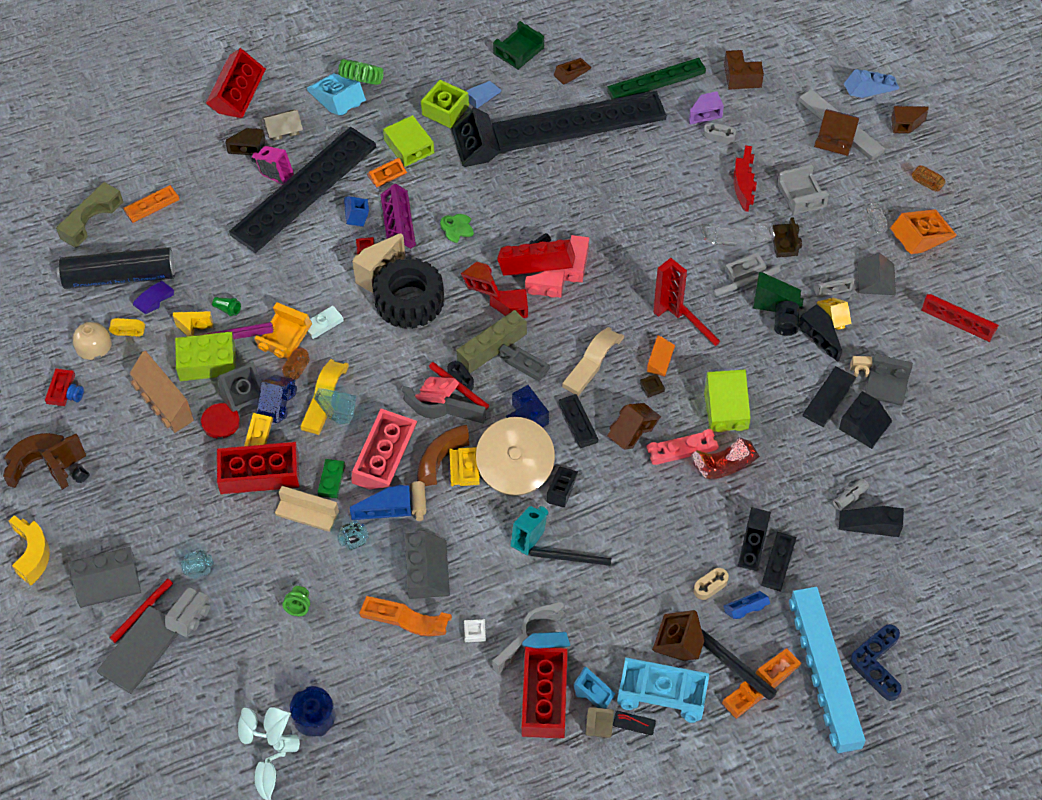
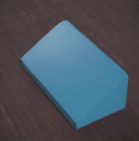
M567 632L533 633L522 642V645L532 648L569 647L570 642Z

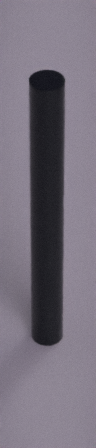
M531 548L530 556L606 566H611L612 558L535 548Z

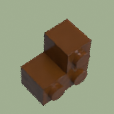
M743 50L726 51L724 68L728 90L762 88L764 76L762 61L745 62Z
M645 403L627 404L620 410V416L617 421L611 424L610 432L607 436L622 449H633L642 433L652 432L661 416Z

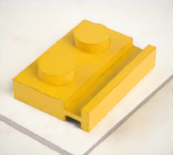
M477 447L458 448V450L449 449L451 486L480 485L479 470L476 462Z

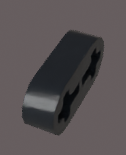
M459 361L450 362L447 366V373L460 383H462V380L465 383H469L466 387L472 391L474 389V379L465 366Z

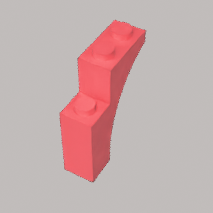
M571 235L570 241L576 256L573 268L544 271L536 275L526 276V293L561 298L565 281L583 283L589 251V237Z

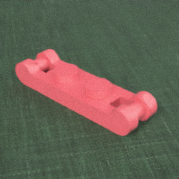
M707 429L702 433L660 443L652 442L646 448L648 453L651 454L652 464L658 465L717 450L719 445L713 438L715 436L713 430Z

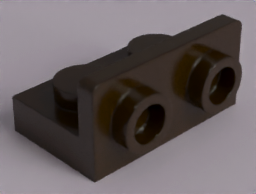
M794 217L790 218L789 224L771 225L770 230L776 258L798 256L799 249L802 248V239L798 237L799 226L795 224Z

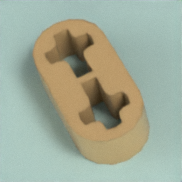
M716 568L700 578L694 586L695 596L698 599L706 600L723 589L728 583L729 576L727 571L722 568ZM716 576H717V577H721V576H722V577H723V580L721 581L720 579H718V580L715 581V577H716ZM700 586L702 588L707 587V592H705L704 590L700 592Z

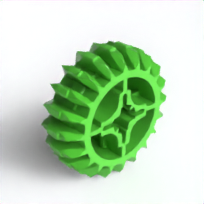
M343 59L338 67V74L341 77L369 84H381L384 76V70L381 67L358 61Z

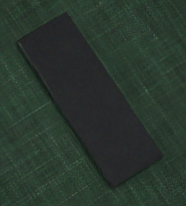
M577 394L559 399V405L580 449L598 443L599 439Z
M777 532L761 586L781 592L797 537Z

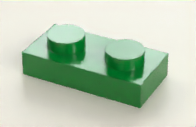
M325 459L317 492L318 496L338 499L345 461Z

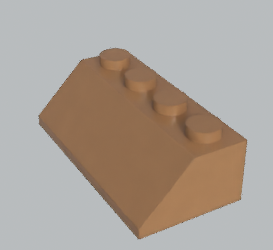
M147 351L142 352L130 372L132 378L130 383L135 391L139 390L141 392L140 395L144 402L152 405L151 409L154 414L162 417L161 421L167 429L170 427L176 433L194 421L188 401Z

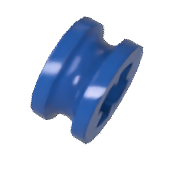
M71 384L67 390V399L78 403L83 397L84 388L80 385Z

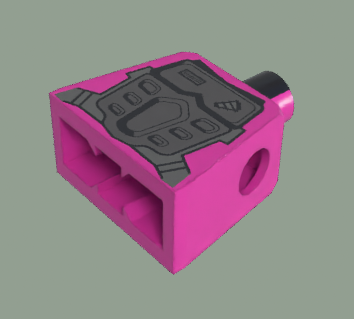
M265 146L259 153L255 152L252 155L251 160L258 165L260 173L281 185L294 175L288 155L284 149Z

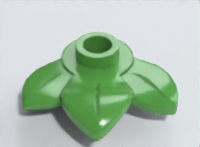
M447 215L442 217L440 221L441 229L446 232V237L454 243H458L460 236L472 237L474 235L473 229L469 225L471 218L467 215Z

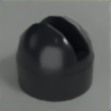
M77 466L72 473V478L77 483L86 481L90 476L89 472L80 466Z

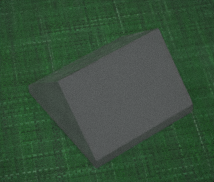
M880 252L857 263L858 293L895 296L894 263Z
M254 362L218 376L219 395L232 412L267 398Z

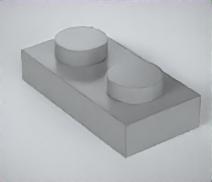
M756 253L725 265V270L731 280L736 282L766 270V265L759 254Z

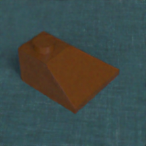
M690 610L664 614L652 650L682 661L699 659L704 644V637L697 612Z

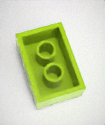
M232 332L175 338L176 371L180 381L216 378L219 375L236 369V348Z

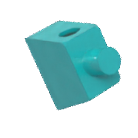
M529 506L513 523L512 548L527 556L529 555L531 548L536 545L545 531L546 519L549 514L545 507L539 506L536 509Z

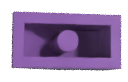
M717 91L700 95L690 110V125L722 118L724 105Z

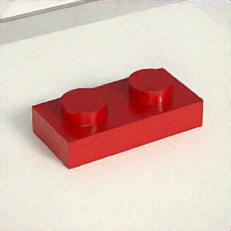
M55 369L45 398L46 404L66 405L67 390L73 384L75 378L73 370Z

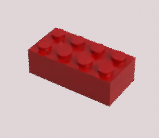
M296 442L218 448L217 485L220 494L281 489L282 486L300 488L299 453Z
M525 647L522 737L565 738L568 648Z

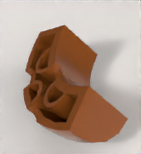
M461 425L445 431L428 445L419 462L417 481L423 482L425 486L437 485V472L441 465L440 462L447 454H450L449 449L457 450L458 448L469 446L467 425Z

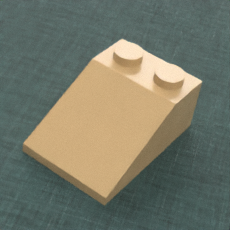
M397 234L365 248L354 257L352 262L357 285L373 293L374 279L377 274L379 275L378 272L381 268H386V264L394 263L396 259L401 258V260H404L406 258L403 234Z

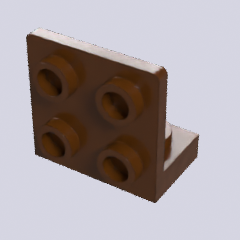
M826 109L814 147L848 156L855 137L859 117Z
M77 434L66 437L62 442L49 447L45 452L41 453L50 474L62 490L69 486L66 480L68 474L64 469L86 457Z

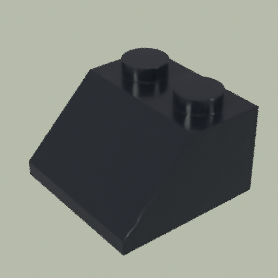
M862 391L842 416L839 430L872 449L890 426L892 419L879 400Z

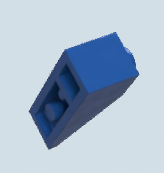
M409 485L388 487L351 506V519L411 516Z

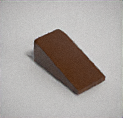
M578 58L557 65L554 77L564 85L590 70L591 66L582 58Z

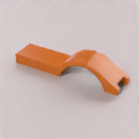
M366 596L359 612L361 618L397 625L420 636L446 635L447 623L452 619V615L441 612L438 616L422 615L411 610L405 604Z

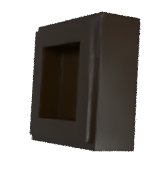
M658 374L640 379V385L647 398L665 392V387Z

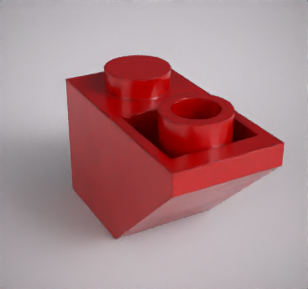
M526 289L499 290L501 295L499 297L489 295L490 306L504 316L515 310L523 318H528Z

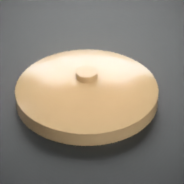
M509 417L495 422L483 433L477 445L476 462L481 477L492 489L505 495L521 496L537 490L547 481L554 467L555 451L550 436L539 424L526 418Z

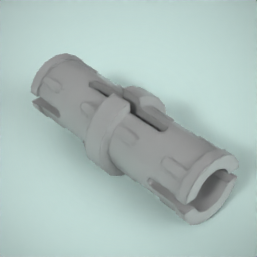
M861 478L852 487H847L843 494L833 500L835 508L841 511L849 503L858 500V496L869 489L868 482Z

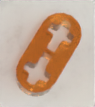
M919 165L912 172V177L916 182L933 191L938 192L945 185V179L940 174L925 166Z
M298 348L294 350L284 364L282 372L287 381L297 380L308 365L310 359L306 349Z

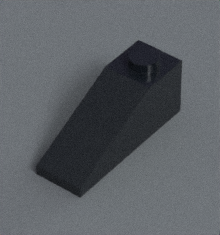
M877 506L841 510L839 512L838 530L899 537L903 528L904 508Z

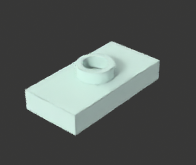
M331 306L310 319L312 325L307 333L314 339L343 322V317L334 306Z

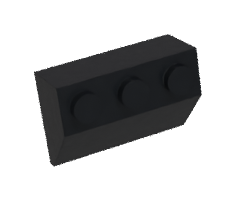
M473 107L451 128L462 166L468 167L489 163L500 153L489 114Z

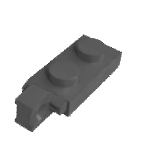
M503 344L499 349V356L504 358L506 363L538 382L550 369L548 363L519 347L511 349Z

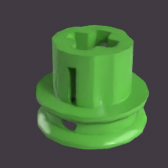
M293 587L292 591L286 594L282 603L283 609L293 616L299 617L307 614L310 607L309 591L305 587Z

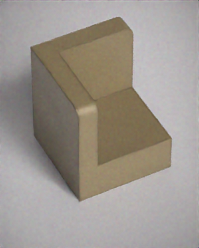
M588 707L586 736L611 738L614 710Z

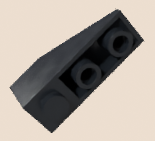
M816 304L800 316V330L812 338L816 345L823 348L829 357L834 358L838 362L840 361L842 348L831 317Z
M751 507L738 567L758 571L771 515L770 511Z

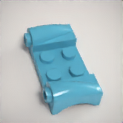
M625 658L617 703L625 710L637 708L639 702L680 709L681 716L687 722L694 723L701 720L703 716L709 674Z

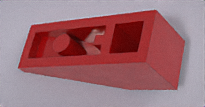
M475 262L461 273L468 289L495 297L501 296L491 274L492 270L487 264Z

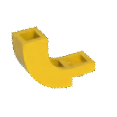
M14 515L8 521L12 529L27 541V548L12 567L16 574L31 586L39 579L47 567L50 556L49 544L40 526L35 521L29 524L25 519L22 518L20 520Z

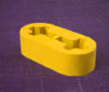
M115 318L110 322L109 331L118 336L138 337L144 334L145 323L137 319Z

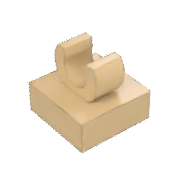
M853 356L850 362V370H854V376L858 377L859 371H864L865 377H868L873 364L872 357Z

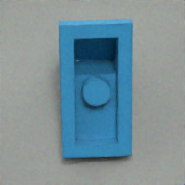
M587 667L583 668L574 683L576 697L587 698L597 708L606 709L615 695Z

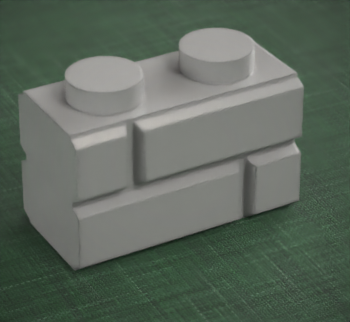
M188 587L166 614L165 627L173 632L176 631L182 636H188L191 631L197 629L201 617L207 616L210 610L209 597Z

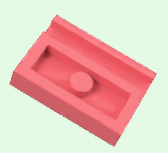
M429 377L421 387L420 394H416L415 397L420 402L444 404L446 402L444 399L452 394L459 383L455 378Z

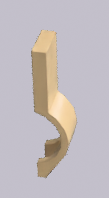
M610 327L598 333L588 346L584 357L563 382L562 388L579 396L599 371L609 349L614 344L619 345L624 339V335L612 331Z

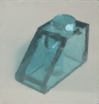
M318 388L315 400L329 419L336 421L338 424H350L354 416L356 396Z

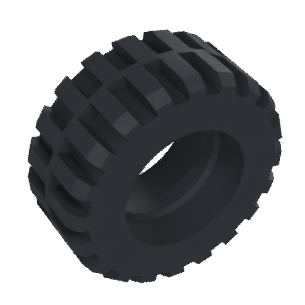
M406 257L405 260H401V258L396 259L394 263L386 264V268H381L378 272L379 275L375 276L373 284L375 307L379 316L387 323L391 322V325L395 327L399 325L404 329H407V327H412L413 329L419 325H427L428 321L432 322L436 315H439L444 306L442 276L438 273L436 267H431L429 262H422V259L419 258L414 260L411 257ZM405 287H416L424 291L423 294L413 299H401L394 296L398 290Z

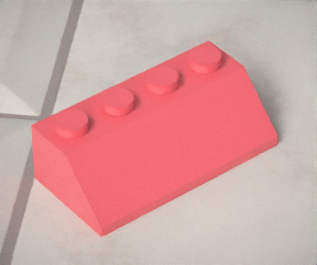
M380 409L352 471V484L369 490L389 487L417 421Z

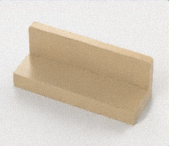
M281 487L279 491L281 501L275 511L276 516L328 532L331 531L339 514L337 502L288 487Z

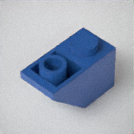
M345 196L346 224L364 227L369 213L368 199Z

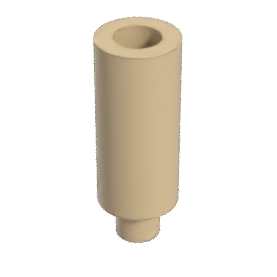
M416 481L410 485L412 514L416 516L417 521H422L424 519L423 515L426 514L425 484L421 481Z

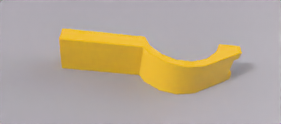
M330 359L323 367L316 383L313 399L300 426L302 431L320 435L333 404L336 384L341 374H346L349 367L348 363L342 364Z

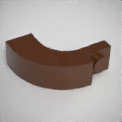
M41 433L29 436L16 443L4 457L8 465L3 473L7 485L16 488L25 468L36 460L44 459L41 453L45 452L49 447L62 442L65 439L64 436Z

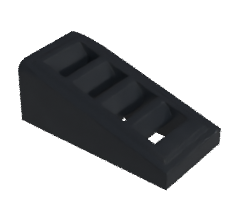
M559 466L547 491L546 502L565 507L578 471Z

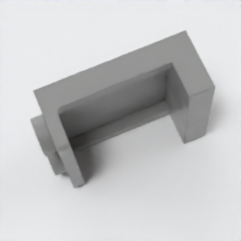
M813 165L801 166L779 173L778 186L793 215L827 206L829 195L826 190L821 191L815 180Z

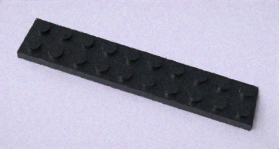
M657 91L494 122L492 127L500 153L663 121L666 120L667 115Z
M350 126L229 230L230 236L254 253H257L376 148V143Z

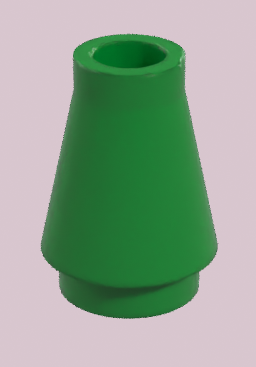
M215 297L212 301L214 308L221 310L229 316L237 315L241 310V303L236 298Z

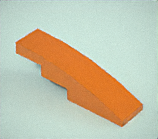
M786 648L758 668L756 674L773 688H776L801 665V662ZM744 681L736 691L723 699L722 704L737 719L764 698V696Z

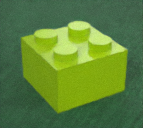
M439 80L421 100L422 115L448 128H451L469 107L468 92L442 80Z

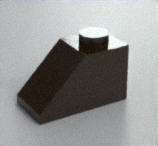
M246 128L226 139L225 143L228 154L252 156L255 152L259 153L266 142L264 129Z

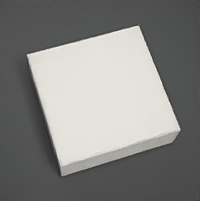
M485 619L464 620L465 642L486 641Z

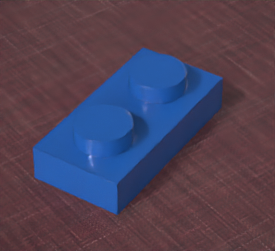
M758 591L724 605V610L731 618L740 619L749 612L762 610L764 606L770 604V600L766 594Z

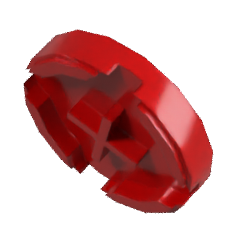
M218 403L208 407L201 417L203 431L208 436L216 439L218 437L227 438L233 435L240 424L238 411L232 412L225 403Z

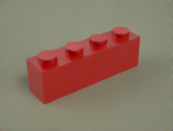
M568 239L501 247L497 260L503 276L573 268L576 256L571 241Z

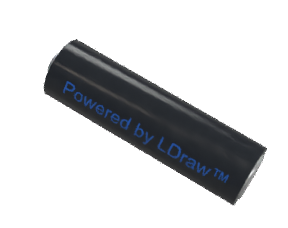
M171 247L61 257L59 267L57 268L58 280H61L64 289L174 279L175 262Z

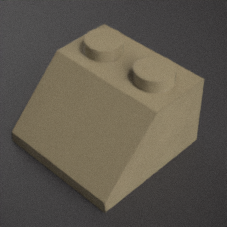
M296 109L262 117L267 136L272 138L273 141L283 139L282 135L289 134L290 137L299 135V131L303 130L299 113Z

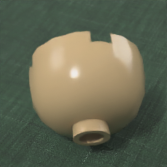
M86 322L80 325L73 335V347L78 356L83 359L93 360L95 359L94 357L99 355L102 357L110 350L112 345L107 329L97 322Z

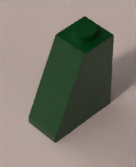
M759 272L753 309L775 312L776 305L781 301H793L802 309L804 298L801 297L800 289L763 272Z

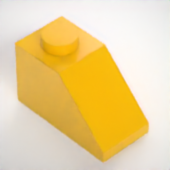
M834 297L817 301V305L830 315L835 330L843 329L845 325L852 324L847 301Z

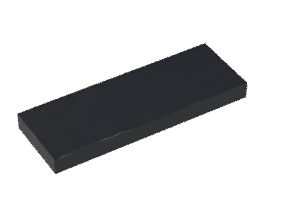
M835 366L804 411L803 417L824 428L855 382L856 376Z

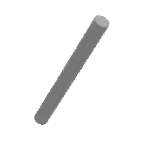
M777 265L762 272L772 276L781 272ZM759 273L715 289L713 294L717 297L758 281Z

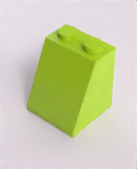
M746 369L707 372L704 397L710 429L713 432L749 429L751 418Z

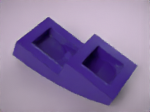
M160 281L144 291L133 302V306L144 314H148L158 309L161 301L174 296V289Z

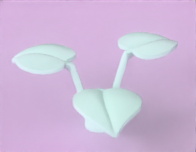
M277 707L269 708L264 719L265 734L255 730L258 724L255 712L250 708H243L238 722V735L241 742L250 744L253 740V735L264 737L279 752L266 758L265 763L259 762L255 770V786L258 793L263 799L271 800L276 782V770L271 761L278 757H285L286 752H297L300 745L299 737L296 734L282 735L291 714L290 712L283 711Z

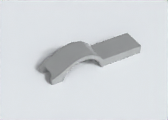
M558 602L537 607L529 612L523 620L522 634L492 660L493 670L499 675L525 651L527 646H523L522 642L528 638L527 631L534 622L541 619L558 621L565 615V612L562 610L565 604Z

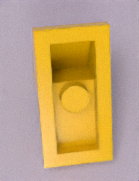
M210 311L173 312L176 327L187 336H194V329L213 328V319Z

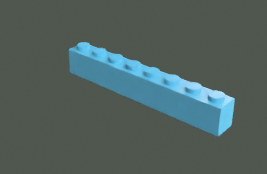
M812 587L795 590L792 593L791 599H789V607L795 613V627L797 630H800V643L807 652L806 663L813 672L812 683L819 692L817 695L820 707L823 706L825 714L823 717L825 725L829 726L831 731L829 735L831 745L835 746L837 753L862 749L866 740L818 588Z

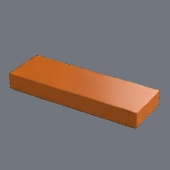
M169 185L123 209L130 221L134 223L179 201V196L172 186Z

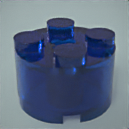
M316 686L306 687L305 690L297 692L290 702V713L294 726L303 735L321 737L333 726L336 717L333 701L328 692L323 688Z

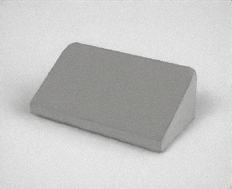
M853 277L814 285L813 288L817 297L848 292L852 290L855 279Z

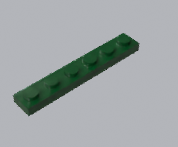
M695 58L607 86V92L611 99L642 94L705 74L706 68L700 58Z

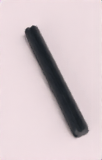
M702 629L704 637L703 646L765 698L772 700L776 696V689Z

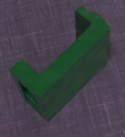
M521 21L517 23V30L503 42L499 39L493 42V54L517 70L544 49V36Z

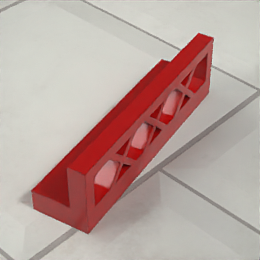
M669 258L657 268L653 313L658 317L667 310L677 318L682 316L687 270L672 258Z
M927 294L921 310L988 342L991 341L999 326L932 294Z

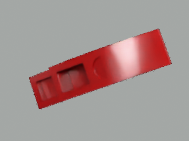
M745 145L743 158L736 157L734 187L744 211L749 212V206L754 203L755 195L752 194V191H756L757 181H754L755 174L752 173V167H749V164H753L755 154L751 153L752 146Z

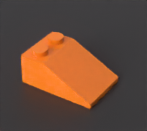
M936 209L902 213L890 227L895 237L900 240L905 250L910 254L923 253L955 238L957 235Z

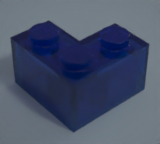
M273 375L261 382L257 414L272 417V422L277 424L286 419L288 414L287 401L295 397L297 392L296 379Z
M529 385L512 393V406L515 411L506 415V418H526L536 422L542 428L549 424V411Z

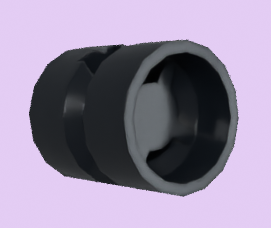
M781 301L776 305L774 324L776 333L782 336H791L798 332L800 307L797 303Z

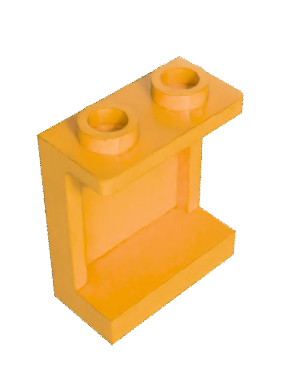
M276 302L273 307L276 314L271 320L274 329L273 333L263 334L261 337L256 335L254 339L260 350L264 352L270 351L278 358L284 357L290 360L311 327L312 322L308 314Z

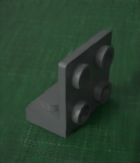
M875 354L866 393L879 401L902 406L913 362Z

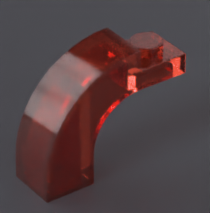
M740 438L733 445L718 453L708 454L696 450L691 454L695 461V467L701 471L705 479H718L731 475L747 467L760 457L752 442Z

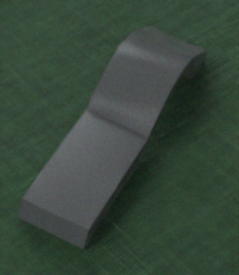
M406 386L402 388L404 393L403 400L418 415L435 419L448 414L484 424L486 409L483 406L452 398H447L444 404L427 405L416 399L413 388Z

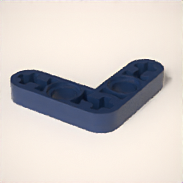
M891 624L882 627L852 653L850 663L883 698L894 701L901 693V685L877 661L878 658L897 643L900 637L899 629ZM887 633L894 634L893 637L890 636L886 639L885 642L883 641ZM876 643L881 647V650L878 652L872 651L869 645ZM866 652L867 656L865 657L864 662H857V657L859 659L862 658ZM876 670L880 672L882 677L874 679L871 677L870 672ZM894 687V688H895V691H894V692L891 691V692L889 693V692L887 691L888 688Z

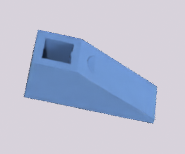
M855 69L844 82L850 96L861 98L900 88L896 78L892 75Z

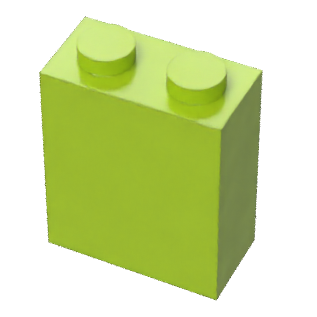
M413 115L383 129L384 141L395 156L400 158L404 167L434 154L433 140Z

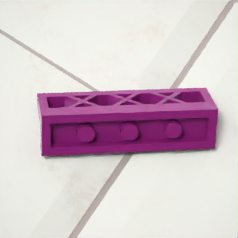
M395 183L380 194L386 238L388 239L401 233L404 237V245L411 249L416 246L408 190ZM392 206H393V211H392L391 215H389L390 210H391V208H392ZM395 220V225L393 229H391V226Z

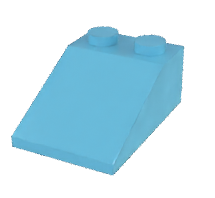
M335 73L307 87V91L329 112L337 115L346 114L347 110L360 106L366 100L359 81L347 79Z

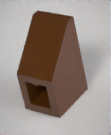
M894 106L891 116L893 133L913 132L926 121L929 107Z

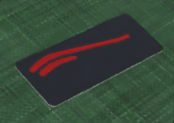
M616 711L613 727L652 736L656 720Z

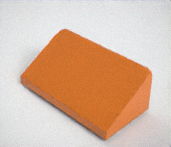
M397 158L369 171L367 176L377 188L407 174V171L400 158Z
M657 335L647 365V372L665 376L675 345Z

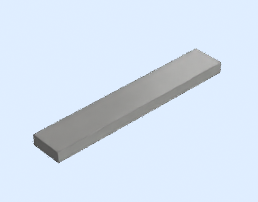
M812 89L799 97V102L821 120H823L826 109L839 112ZM857 126L852 145L870 160H874L884 153L885 148Z

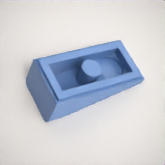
M488 81L466 92L469 95V103L473 107L479 108L499 94L501 89L491 81Z

